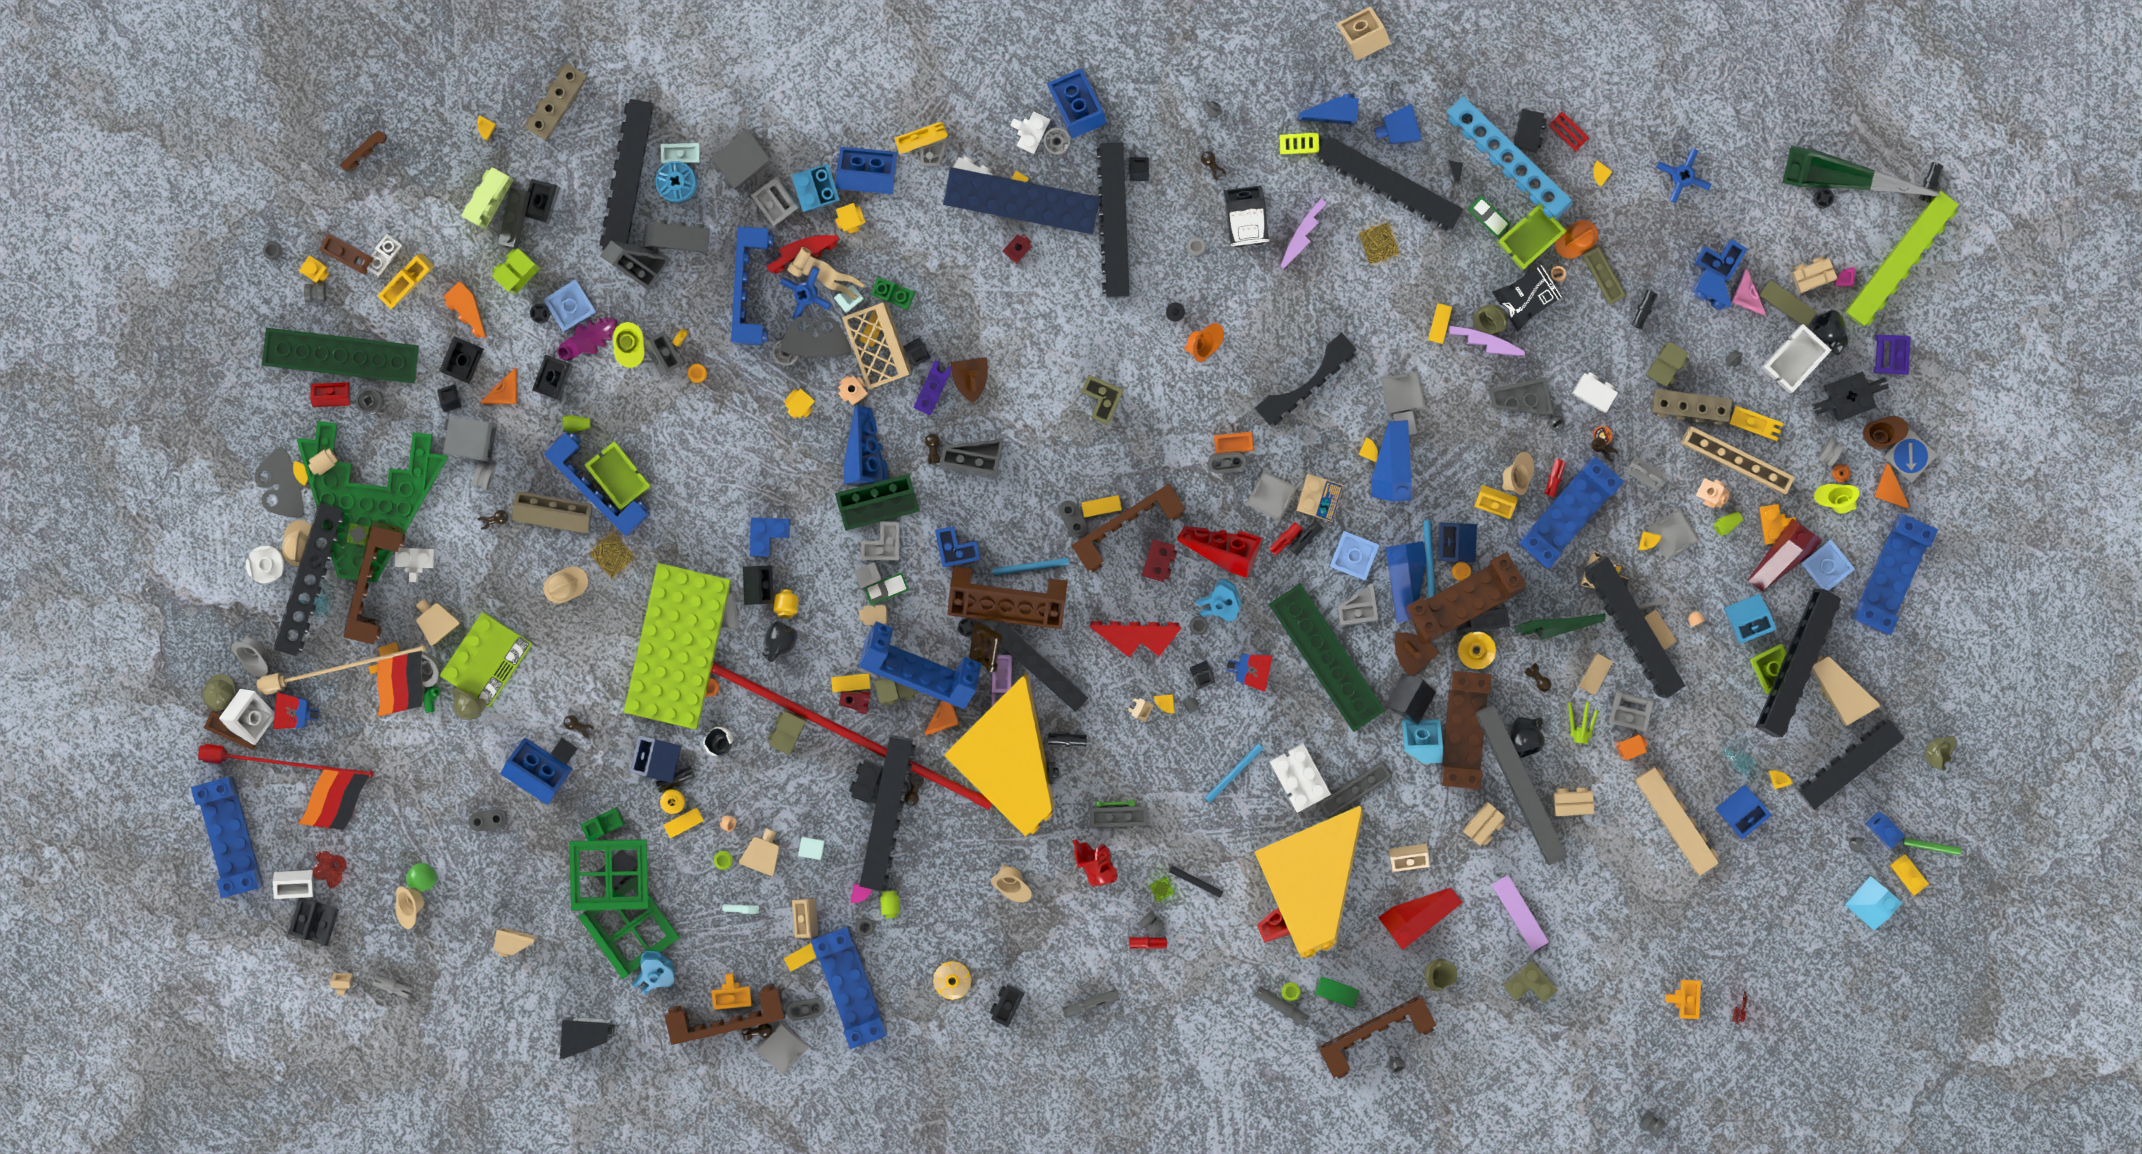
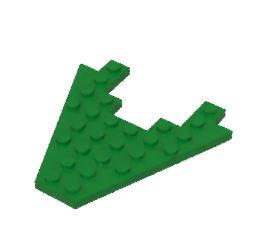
M317 421L315 440L297 438L316 507L320 501L342 508V513L345 514L342 524H338L336 529L339 532L336 543L332 542L331 550H333L331 558L337 578L357 580L372 521L403 528V534L406 533L448 460L447 455L431 454L432 434L413 432L408 470L389 468L387 487L350 483L351 463L336 462L335 466L322 475L314 474L308 466L310 464L309 459L324 449L330 448L334 453L338 423ZM326 519L322 522L323 529L331 528V520ZM360 526L367 537L355 543L349 532ZM378 548L376 560L371 561L373 572L371 579H367L368 582L378 581L394 551Z

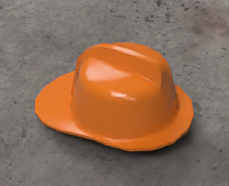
M1579 220L1565 228L1566 232L1555 241V248L1557 253L1566 259L1576 258L1597 243L1598 230L1592 222Z
M1211 323L1202 331L1192 332L1188 337L1184 350L1193 355L1196 361L1204 362L1221 346L1224 338L1222 326L1218 323Z

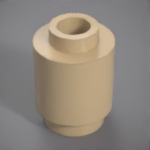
M330 448L324 449L309 459L310 464L308 466L314 474L322 475L335 466L338 459Z

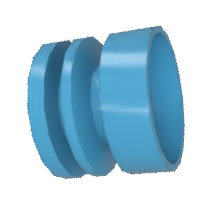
M671 161L664 164L658 170L655 177V185L658 192L667 201L674 204H682L689 201L695 195L698 188V179L695 172L687 164L680 161ZM679 177L680 185L675 184L672 186L673 182L671 180Z

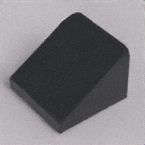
M1130 157V181H1148L1149 157Z
M1448 160L1447 164L1454 183H1458L1463 164Z
M920 338L903 346L914 367L931 358Z
M455 384L437 390L443 412L462 407Z
M1207 661L1189 668L1198 689L1215 683Z
M561 738L551 752V755L567 765L578 748Z

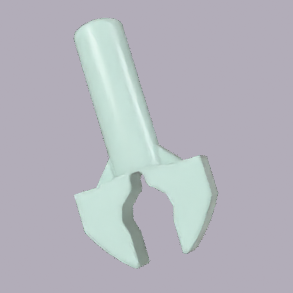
M724 904L722 910L724 912L756 914L759 913V906Z

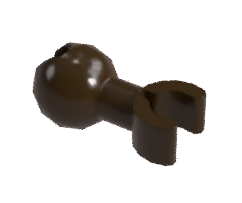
M1205 151L1201 155V162L1203 165L1211 168L1213 178L1218 180L1216 169L1222 171L1223 174H1226V171L1218 167L1213 152Z
M931 433L925 438V444L929 447L930 452L928 464L940 463V456L937 453L940 439L936 434Z
M1601 437L1594 438L1591 443L1592 449L1595 452L1604 453V458L1610 462L1613 459L1610 458L1609 452L1618 454L1616 449L1607 447L1605 440Z
M497 510L494 516L479 517L478 521H488L484 527H481V530L488 529L494 523L499 525L505 524L508 521L507 512Z
M1536 663L1531 666V669L1528 667L1525 670V674L1528 677H1533L1537 681V688L1540 691L1546 692L1550 690L1552 686L1550 679L1542 677L1539 673V666Z
M574 715L566 716L563 721L566 729H576L585 738H589V735L585 734L583 728L594 729L590 724L584 725L578 722L577 717ZM567 718L570 719L568 723L565 722Z
M915 776L911 777V790L904 796V801L907 805L915 806L918 804L919 795L917 793L919 787L924 783V778L915 786ZM908 801H913V804H908Z
M766 1023L754 1029L750 1027L742 1029L743 1040L749 1041L753 1036L767 1038L772 1034V1027Z

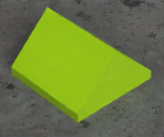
M1782 643L1762 651L1749 659L1765 694L1770 693L1785 658L1786 651Z

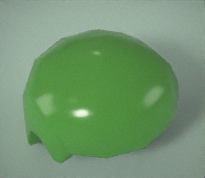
M417 863L406 873L405 880L409 888H416L419 892L430 890L436 884L437 873L432 866L426 863Z

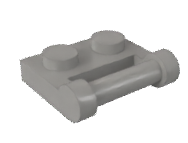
M780 176L775 177L751 195L773 227L801 208L799 202H795L782 184ZM772 187H776L790 206L787 210L783 208L770 190Z
M1616 689L1608 723L1647 732L1654 698L1648 697L1646 699L1622 693L1621 690ZM1620 700L1645 706V711L1619 706Z

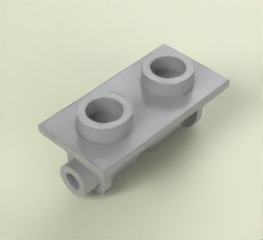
M1634 456L1625 471L1657 492L1664 485L1668 476L1637 456Z

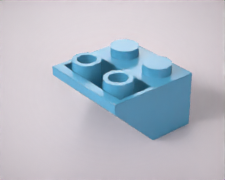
M829 164L792 175L803 213L840 201Z
M1760 594L1724 607L1738 644L1776 630L1771 614Z

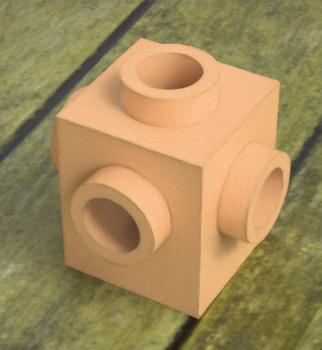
M848 375L840 381L841 385L838 388L841 391L838 394L845 402L849 400L854 406L868 395L864 389L866 384L860 377L855 378L853 375L850 378ZM855 386V391L849 392V388Z
M1704 478L1696 496L1704 500L1703 504L1714 509L1715 506L1722 508L1729 499L1730 491L1725 488L1726 484L1716 479L1712 482Z

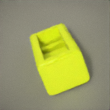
M1319 133L1279 135L1280 154L1319 153ZM1301 138H1305V149H1301ZM1309 138H1313V148H1309ZM1286 139H1289L1290 150H1286ZM1293 139H1297V149H1294Z

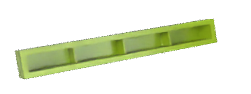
M1939 191V195L1932 198L1931 202L1925 207L1848 306L1844 314L1861 327L1866 324L1869 326L1875 319L1874 313L1878 309L1881 311L1887 304L1885 299L1888 295H1893L1898 290L1899 286L1897 284L1901 279L1905 280L1911 273L1909 268L1913 264L1917 265L1922 259L1921 253L1923 250H1928L1935 242L1933 240L1936 234L1940 235L1946 228L1944 223L1948 218L1951 220L1957 214L1958 210L1956 208L1959 204L1944 192Z

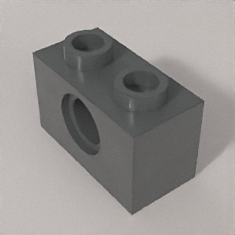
M665 331L644 342V347L661 376L683 365Z

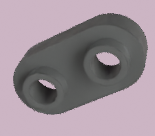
M1240 451L1215 453L1208 459V467L1215 474L1241 471L1246 466L1245 455ZM1239 458L1240 460L1239 462L1234 463L1233 459ZM1220 460L1221 462L1219 465H1215L1214 461Z
M1073 501L1061 503L1059 514L1068 532L1074 537L1082 536L1086 532L1087 526L1077 505ZM1067 506H1070L1072 508V512L1070 514L1065 513V508ZM1074 524H1080L1081 529L1075 531L1073 529Z
M501 809L476 812L469 817L468 824L474 831L497 829L506 824L507 815ZM495 815H498L500 817L499 822L494 821L493 818ZM476 818H479L481 820V824L479 826L475 824Z
M819 998L794 1001L788 1005L786 1014L793 1021L817 1018L823 1014L825 1005ZM813 1004L819 1006L817 1011L812 1010ZM798 1007L800 1013L794 1014L793 1008Z

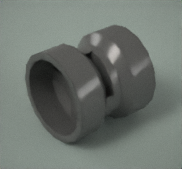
M305 284V303H312L314 300L319 303H325V284H318L317 286Z
M1152 910L1138 923L1142 928L1148 930V934L1151 937L1165 925L1162 920L1156 918Z
M1648 1111L1642 1118L1639 1127L1643 1130H1649L1652 1136L1657 1137L1665 1125V1120L1657 1119L1652 1112Z

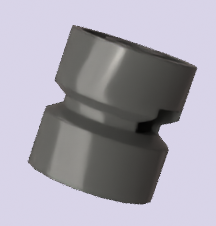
M363 389L356 397L357 407L364 413L376 414L384 407V397L377 390Z

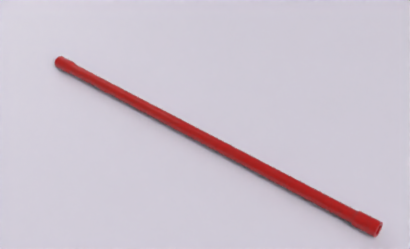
M713 661L711 673H715L884 758L886 757V747ZM909 760V763L912 764L911 771L990 810L992 803L983 794L976 793Z

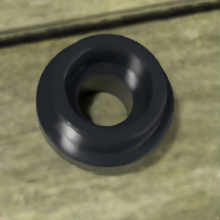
M1171 303L1166 308V316L1173 322L1180 321L1185 315V309L1180 303ZM1174 308L1179 310V314L1176 316L1172 314Z

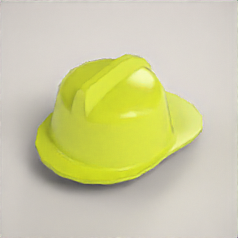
M630 322L621 323L613 333L615 358L620 365L627 368L638 366L644 359L642 331L639 326Z
M1826 484L1816 489L1814 499L1819 505L1831 507L1835 512L1844 514L1857 508L1856 501L1860 492L1857 487L1852 485Z

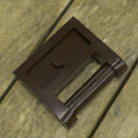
M981 623L974 624L969 658L982 663L987 671L996 672L998 667L996 663L999 644L1002 641V635Z

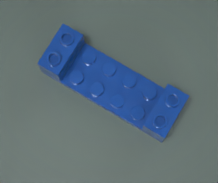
M737 227L731 343L764 346V342H768V330L765 329L764 325L742 324L743 321H746L747 310L743 309L744 302H747L748 291L744 289L745 283H748L749 280L746 264L750 262V252L747 249L770 250V246L774 244V235L768 228Z
M565 432L543 455L625 536H630L650 516L647 512L649 508L642 501L637 502L633 500L618 515L620 511L613 504L608 505L604 501L606 497L599 490L594 491L591 488L593 484L586 477H580L577 474L579 470L573 464H567L582 448L580 445L582 441L574 433L569 434Z
M1596 456L1592 457L1517 544L1545 569H1549L1560 557L1562 550L1608 497L1612 496L1625 481Z
M1905 514L1897 515L1851 618L1852 620L1886 635H1892L1899 619L1896 614L1926 547H1931L1939 529Z
M877 621L874 623L864 640L859 668L962 709L966 708L976 692L982 663L964 657L956 670L950 669L890 645L894 628Z
M230 776L191 787L195 805H200L220 876V879L216 880L221 899L263 887L234 777Z
M849 926L812 938L811 944L817 959L819 958L844 1026V1034L849 1048L853 1049L886 1037L887 1031Z

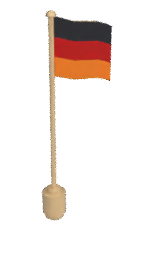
M421 645V647L287 679L281 673L262 676L261 679L257 680V688L260 694L270 695L284 691L287 682L378 661L377 687L379 712L377 717L421 707L423 702L424 690L421 662L422 652L426 650V647Z

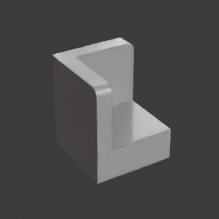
M1413 411L1393 415L1394 421L1408 420L1409 435L1417 434Z
M875 562L854 571L860 589L882 580Z

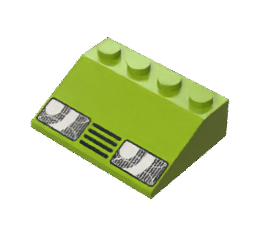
M482 612L439 676L466 693L472 692L475 699H485L487 706L490 707L533 643L487 612Z

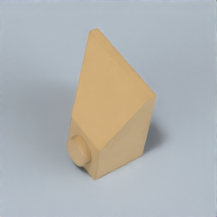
M501 927L496 931L494 951H497L499 956L509 957V955H514L536 942L539 936Z

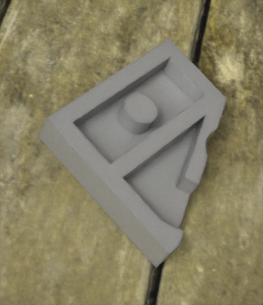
M1369 584L1365 589L1356 593L1337 607L1340 626L1379 620L1373 584Z

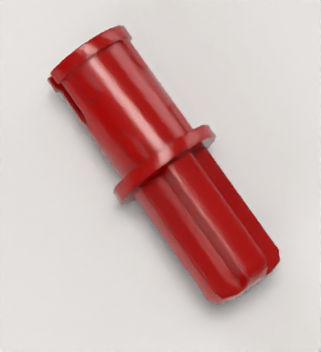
M1555 459L1551 473L1547 476L1549 479L1543 494L1556 497L1566 461Z
M1294 522L1284 533H1280L1281 536L1269 547L1272 554L1278 555L1288 544L1291 545L1294 538L1303 531L1302 528Z
M1149 935L1147 937H1129V949H1146L1149 951V949L1167 948L1166 937H1149Z

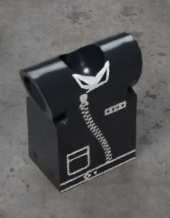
M1542 265L1513 284L1492 291L1498 303L1509 310V320L1517 332L1531 317L1562 298Z

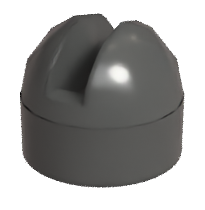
M1554 416L1549 421V427L1553 431H1561L1565 426V421L1560 416ZM1558 420H1561L1562 423H1560L1557 427L1554 428L1553 424H1555Z
M1195 698L1183 700V705L1189 714L1198 709L1199 703Z
M1852 837L1849 842L1850 849L1859 853L1865 839Z
M1395 1057L1394 1061L1391 1059L1389 1062L1392 1073H1398L1406 1068L1404 1061L1400 1057Z

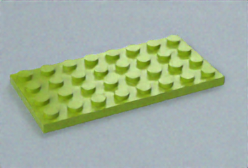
M657 563L624 713L698 730L732 580Z

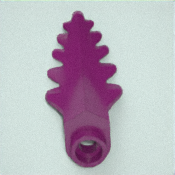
M604 317L601 321L600 318H597L596 325L592 320H589L587 328L579 324L574 335L558 347L559 357L562 360L570 361L581 353L597 354V346L606 347L604 339L612 340L610 334L613 335L614 329L617 327V320L611 317L608 319Z

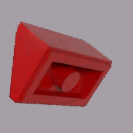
M350 382L311 384L310 401L312 407L350 406Z

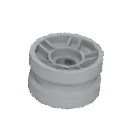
M1062 128L1050 129L1044 136L1045 149L1050 154L1058 156L1067 152L1070 147V136L1066 130ZM1055 138L1061 140L1059 145L1053 143Z
M779 340L773 347L774 359L783 366L793 365L799 359V355L789 354L784 356L780 350L782 340Z
M1831 436L1823 446L1818 460L1825 461L1828 466L1832 467L1843 450L1842 446L1844 447L1845 444L1837 442L1836 438Z
M480 461L472 480V486H480L483 490L487 491L493 479L496 466L492 464L487 465L486 462Z

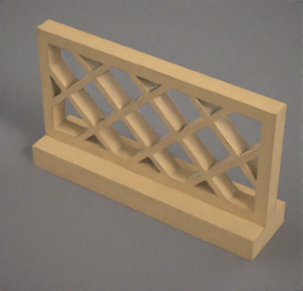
M887 301L842 317L868 390L913 374ZM875 310L878 316L875 324L866 320L868 312ZM855 317L862 320L857 330L850 327L848 319ZM864 322L874 326L869 336L860 332ZM876 328L884 333L882 342L872 338ZM858 334L868 338L864 348L856 343ZM870 340L880 344L876 354L866 350ZM882 346L890 349L891 354L888 360L879 356ZM865 352L874 356L871 366L863 363L862 358ZM877 358L887 362L883 372L873 368ZM888 365L895 366L899 375L891 377L885 374ZM871 370L881 374L877 383L871 384L869 375Z

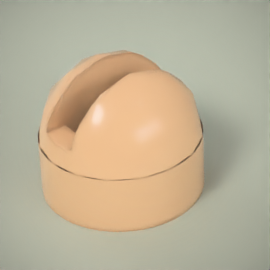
M1556 266L1551 270V279L1553 281L1562 282L1566 278V270L1563 267ZM1563 273V276L1556 277V278L1554 277V276H1556V275H1560V274Z
M1697 611L1692 612L1688 617L1691 627L1705 621L1703 615Z
M729 815L721 818L720 827L727 832H731L736 826V819Z

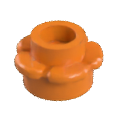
M1837 464L1832 471V477L1837 482L1843 483L1851 477L1850 468L1845 464Z

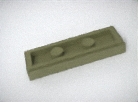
M1599 246L1581 255L1609 306L1627 296Z
M1771 279L1759 294L1761 298L1800 325L1804 324L1806 327H1808L1818 313Z

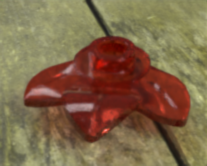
M328 851L317 853L315 857L319 863L313 868V877L317 880L326 879L329 889H332L342 881V872L345 871L347 862L344 857L340 855L333 856ZM334 862L339 864L338 868L335 867Z
M1744 991L1741 1006H1736L1733 1013L1732 1021L1736 1022L1735 1024L1737 1025L1744 1022L1747 1011L1744 1010L1748 1001L1746 991Z

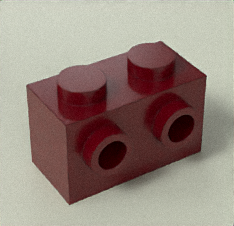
M1153 539L1141 576L1163 583L1165 579L1169 580L1172 569L1168 567L1170 561L1174 562L1177 550H1174L1175 546Z

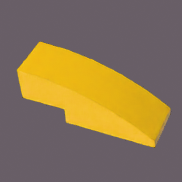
M422 253L416 255L379 293L378 297L390 309H393L435 266Z

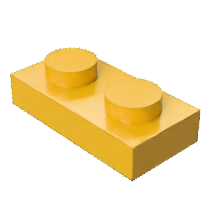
M1903 854L1889 865L1913 896L1929 885L1906 854Z

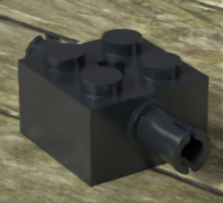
M1862 371L1825 385L1824 388L1828 399L1812 404L1813 409L1821 407V409L1814 411L1816 416L1833 410L1837 422L1876 408L1873 394L1889 389L1888 383L1880 386V384L1887 382L1885 377L1868 383ZM1849 393L1854 395L1852 400H1847L1846 396H1848Z

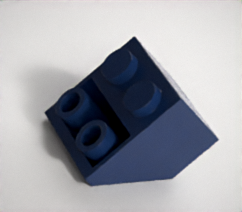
M1439 522L1437 561L1476 562L1477 524Z
M638 735L629 773L673 783L682 746Z

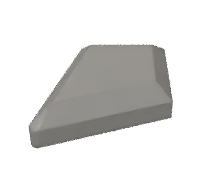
M948 138L920 147V166H940Z

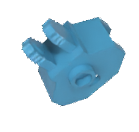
M1227 579L1219 580L1214 592H1211L1209 596L1195 601L1198 606L1208 603L1211 606L1200 611L1202 617L1214 614V616L1218 615L1228 622L1236 620L1242 604L1236 585Z
M645 951L641 955V973L635 978L632 986L636 988L643 981L646 982V985L641 990V993L644 995L652 988L671 987L675 982L673 962L659 951Z

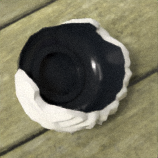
M715 727L704 737L703 744L707 753L711 756H723L730 751L733 736L728 729Z

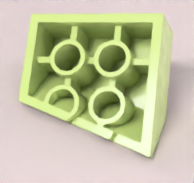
M493 167L490 170H486L482 177L483 182L480 187L478 186L475 189L473 198L466 205L461 215L485 230L514 181L511 177Z

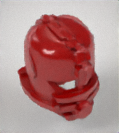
M1077 839L1073 840L1077 868L1083 867L1088 878L1087 881L1092 887L1114 883L1117 880V870L1111 862L1112 855L1107 845L1101 844L1093 850L1087 842L1080 843Z

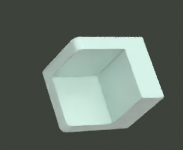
M853 285L849 286L848 289L858 297L856 300L843 292L834 297L846 313L864 300Z
M802 837L798 856L821 860L825 840Z

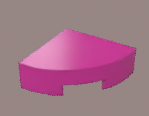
M1855 267L1843 270L1837 276L1834 286L1854 287Z
M854 883L850 903H858L865 900L873 889L859 887L860 884Z

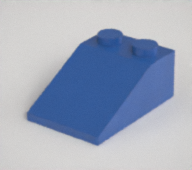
M1082 68L1047 83L1071 139L1107 124L1104 111Z
M1343 94L1342 97H1337L1300 112L1297 120L1355 125L1357 122L1359 98H1354L1355 95Z

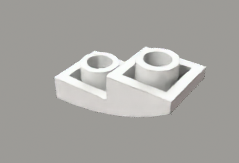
M386 234L371 254L374 260L367 269L379 278L399 252L402 245Z

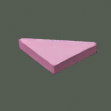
M1744 269L1731 302L1765 315L1766 312L1747 269Z

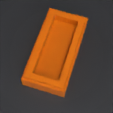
M1252 432L1214 436L1215 453L1254 451Z

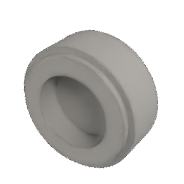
M1193 237L1188 241L1187 251L1190 255L1200 256L1205 252L1206 243L1202 238Z

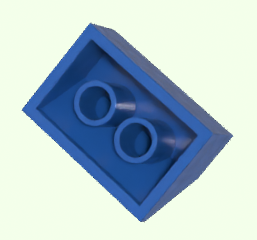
M840 147L836 171V189L893 194L897 152Z
M524 737L506 761L500 774L549 805L573 768Z

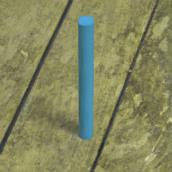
M1423 520L1428 597L1436 595L1431 520Z
M1063 558L992 568L993 576L1068 566L1069 559Z
M1258 743L1205 799L1211 803L1264 748Z

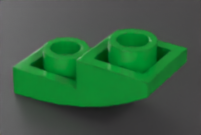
M877 277L871 295L909 310L916 292Z
M1321 977L1315 995L1354 1009L1360 990Z

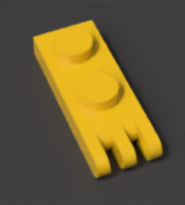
M938 122L895 137L894 139L899 154L945 139L948 134L944 123Z
M1738 406L1734 407L1728 423L1777 442L1779 438L1773 436L1772 433L1780 434L1781 430L1774 427L1775 425L1779 427L1784 425L1782 422Z

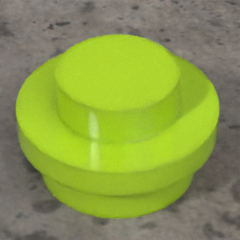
M719 851L714 856V864L718 869L726 870L733 863V857L727 851Z
M1294 982L1284 984L1281 990L1283 998L1287 1001L1297 1000L1301 993L1299 986Z

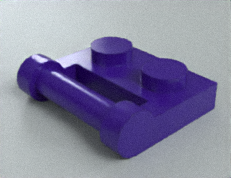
M1875 335L1877 347L1876 365L1873 367V373L1909 375L1911 336ZM1884 341H1890L1888 368L1883 367Z

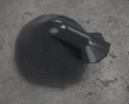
M1830 310L1817 317L1814 322L1813 333L1824 344H1829L1830 352L1839 355L1848 346L1846 325L1838 311Z
M774 622L765 634L764 642L767 649L763 651L762 655L769 662H773L779 655L789 653L797 641L798 632L782 622Z
M1518 717L1514 721L1510 738L1520 758L1542 750L1545 738L1540 732L1543 724L1541 717L1536 719Z

